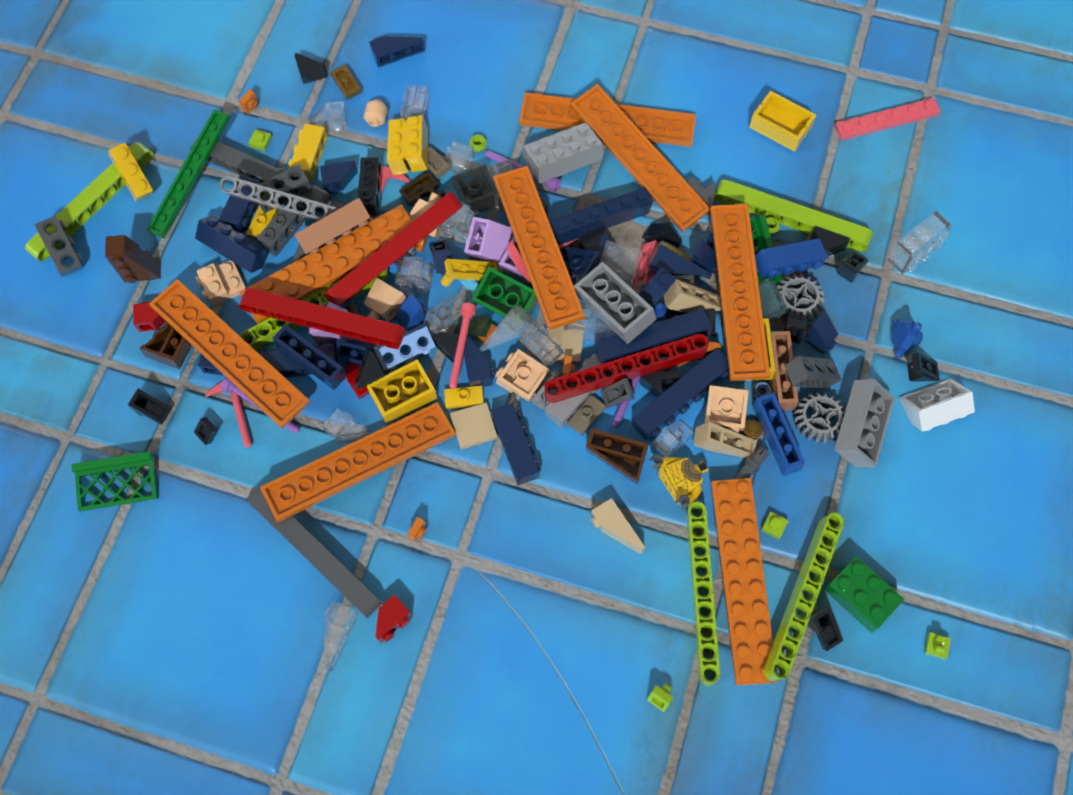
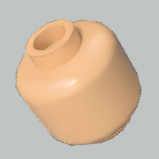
M380 100L370 101L365 108L364 120L372 127L381 126L386 121L388 109Z

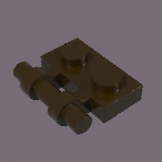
M429 172L399 190L400 195L410 206L428 194L431 196V193H435L442 198L446 195L443 189L439 192L435 191L439 188V184Z

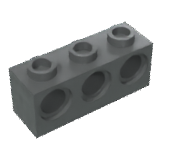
M299 164L272 176L262 183H258V185L296 196L312 190L309 180ZM263 192L260 195L263 201H267L271 197L269 192ZM281 197L278 201L279 205L285 204L288 198ZM259 204L264 214L275 209Z
M287 200L283 206L288 205L289 200ZM298 203L296 206L297 210L305 211L304 206ZM279 210L257 237V240L262 247L267 249L268 253L277 257L307 218Z
M53 216L34 224L61 277L82 269L81 263L84 261L79 252H74L72 247L75 244L71 236L67 237L64 231L67 229L62 220L58 221L57 217ZM55 226L57 230L54 233H48L47 228ZM59 242L66 244L65 248L61 250L56 249L55 246ZM70 258L74 260V263L71 266H66L64 261Z
M798 355L785 365L792 385L796 387L827 389L842 380L832 359Z

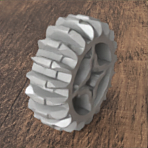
M794 274L792 279L787 276L785 281H780L779 285L776 286L775 293L781 297L780 308L788 311L787 313L782 312L781 317L788 316L791 312L806 316L807 320L811 321L813 317L818 316L819 312L823 309L825 299L823 298L824 292L821 291V286H816V280L811 282L810 276L805 279L803 274L799 278Z
M816 392L814 396L810 393L807 398H802L801 403H798L796 406L797 410H795L794 415L797 417H795L794 422L799 423L796 428L797 430L802 429L801 436L808 435L807 440L814 438V442L818 443L819 439H821L823 444L827 442V439L832 442L835 438H838L845 412H843L845 406H839L840 400L835 402L833 400L834 395L828 398L826 392L822 396H820L819 392ZM811 408L812 416L807 419L806 410ZM834 416L835 426L831 428L829 420Z

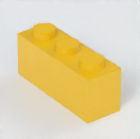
M304 124L303 129L299 132L298 144L294 146L293 158L289 160L288 168L299 164L308 180L313 181L328 138L325 127Z
M126 143L109 149L108 156L135 202L151 196L153 189Z

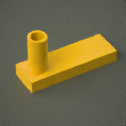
M446 259L444 262L446 273L440 281L445 287L450 286L455 279L481 281L488 267L498 271L497 262Z

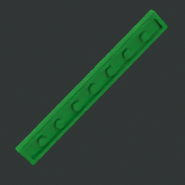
M215 109L213 110L147 228L149 233L162 239L165 238L231 119L229 115Z

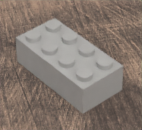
M587 122L524 145V162L540 184L554 177L603 160V144Z
M603 262L574 285L578 298L627 344L656 320L654 309Z
M875 379L854 380L834 450L856 468H876L895 397Z

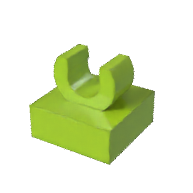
M932 632L928 633L924 654L944 660L947 659L951 638Z
M665 683L662 689L656 685L647 701L662 712H665L674 697L669 695L672 687Z

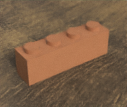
M360 198L294 235L305 254L310 253L312 255L320 251L319 247L326 243L329 246L336 242L337 236L342 234L345 237L352 233L353 227L358 225L361 228L368 224L367 219L370 216Z
M790 331L771 332L775 373L772 378L773 393H775L782 411H794L799 402L797 387L792 385L785 365L791 362L793 358Z

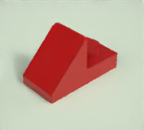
M351 362L343 367L347 376L345 379L357 397L361 399L369 394L367 386L360 389L354 385L360 364Z

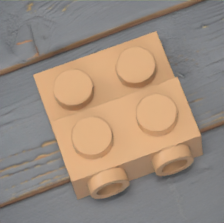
M231 260L216 267L213 263L197 270L198 276L195 278L199 286H203L205 289L202 291L205 300H210L213 306L240 295L239 292L246 289L235 263Z
M517 349L515 354L511 353L507 358L506 362L508 364L506 367H501L495 376L497 377L496 383L510 393L514 392L529 402L550 369Z
M710 385L704 424L711 422L737 433L743 431L745 428L749 390Z

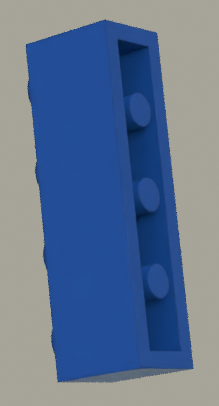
M818 238L761 249L755 256V262L761 278H774L780 274L789 275L794 271L803 272L808 268H820L828 258V255Z
M775 393L756 398L753 409L763 427V432L782 476L800 471L805 461Z

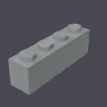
M593 354L590 359L586 358L579 371L600 365L598 357ZM605 372L604 375L610 376L611 372ZM587 378V379H585L587 382H593V381H594L593 378ZM573 383L567 385L569 388L576 387ZM597 390L557 403L547 401L544 406L545 416L563 429L571 417Z

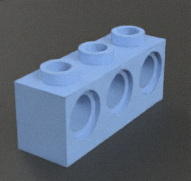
M421 324L405 332L401 346L404 344L409 345V350L406 353H401L400 348L393 349L381 345L374 346V352L384 371L394 370L398 367V364L411 362L415 359V356L428 354L432 351V348L436 347L426 325ZM425 336L426 342L423 345H418V339ZM385 353H392V358L390 360H383V356Z

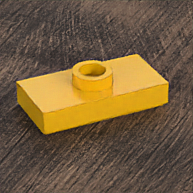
M259 205L246 233L247 237L257 240L260 233L278 213L277 209L264 214Z
M482 386L444 389L446 409L472 407L484 403Z

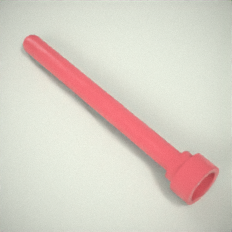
M463 303L460 312L463 320L449 384L451 389L457 387L470 319L476 313V306L471 303Z

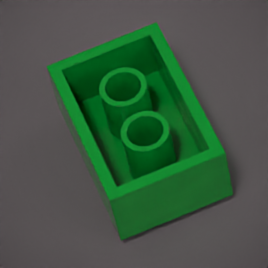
M488 267L471 299L523 328L538 303L533 289L491 267Z
M857 556L825 589L831 597L871 633L876 631L905 600Z

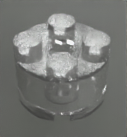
M463 204L464 206L441 224L440 228L444 231L443 235L447 237L458 236L463 241H467L473 217L480 218V213L477 210L474 213L470 210V206Z
M404 257L403 261L400 258L395 276V283L400 286L399 290L403 292L417 290L418 293L428 294L432 286L434 264L431 262L426 264L424 263L425 259L418 257Z

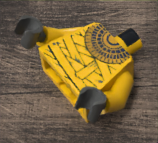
M655 454L649 459V461L655 462L652 466L653 469L660 467L657 475L671 494L675 503L683 505L682 511L688 505L697 501L702 491L703 478L701 475L708 471L703 461L693 465L689 458L662 457L659 454Z

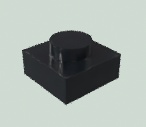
M207 417L199 420L194 433L205 445L212 443L218 429Z

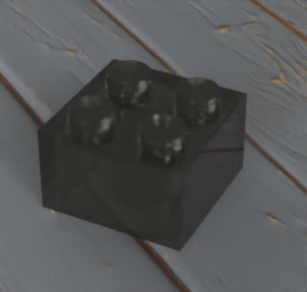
M486 165L452 176L457 197L464 205L462 209L465 216L499 205L498 192Z

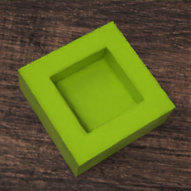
M255 129L248 145L251 148L266 152L272 136L270 133Z
M770 512L761 531L780 539L789 520Z

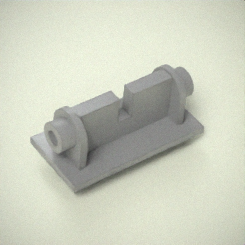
M556 370L554 372L549 371L529 401L543 410L547 402L544 386L547 381L558 378L561 374ZM551 389L548 392L551 394L557 393V390Z

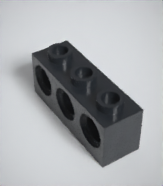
M379 157L361 158L358 198H360L369 215H379L382 176Z

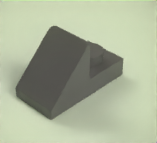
M693 177L687 180V183L709 207L713 206L715 182L704 189L703 185Z
M624 378L601 390L606 408L635 399L628 378Z

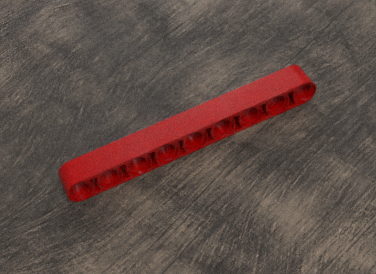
M452 191L449 192L324 294V297L329 302L339 307L342 306L464 205Z
M253 288L245 289L238 305L242 310L249 313L393 349L400 348L406 331L404 327L397 324Z
M696 334L549 380L544 386L545 398L550 403H557L608 387L624 378L630 380L700 358L706 354L709 340L703 334ZM695 344H701L703 347L698 348ZM679 349L684 350L685 353H682V354H681V353L677 352V350H679ZM665 355L667 359H661L659 356ZM641 361H647L649 364L643 365ZM628 366L631 368V370L626 371L623 370L622 367ZM611 372L613 375L605 376L604 373ZM587 378H593L594 381H593V382H587L585 379H587ZM573 383L576 387L569 388L567 385ZM551 389H556L558 392L555 394H551L548 391Z

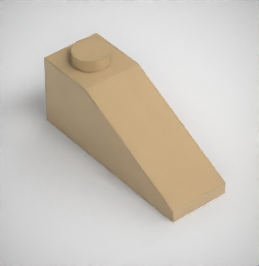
M677 279L663 295L666 307L681 313L699 309L722 310L721 301L717 294Z
M711 422L695 428L693 441L694 446L707 451L748 459L755 454L757 440Z
M612 498L591 510L590 520L596 529L599 527L604 534L639 554L644 553L645 546Z

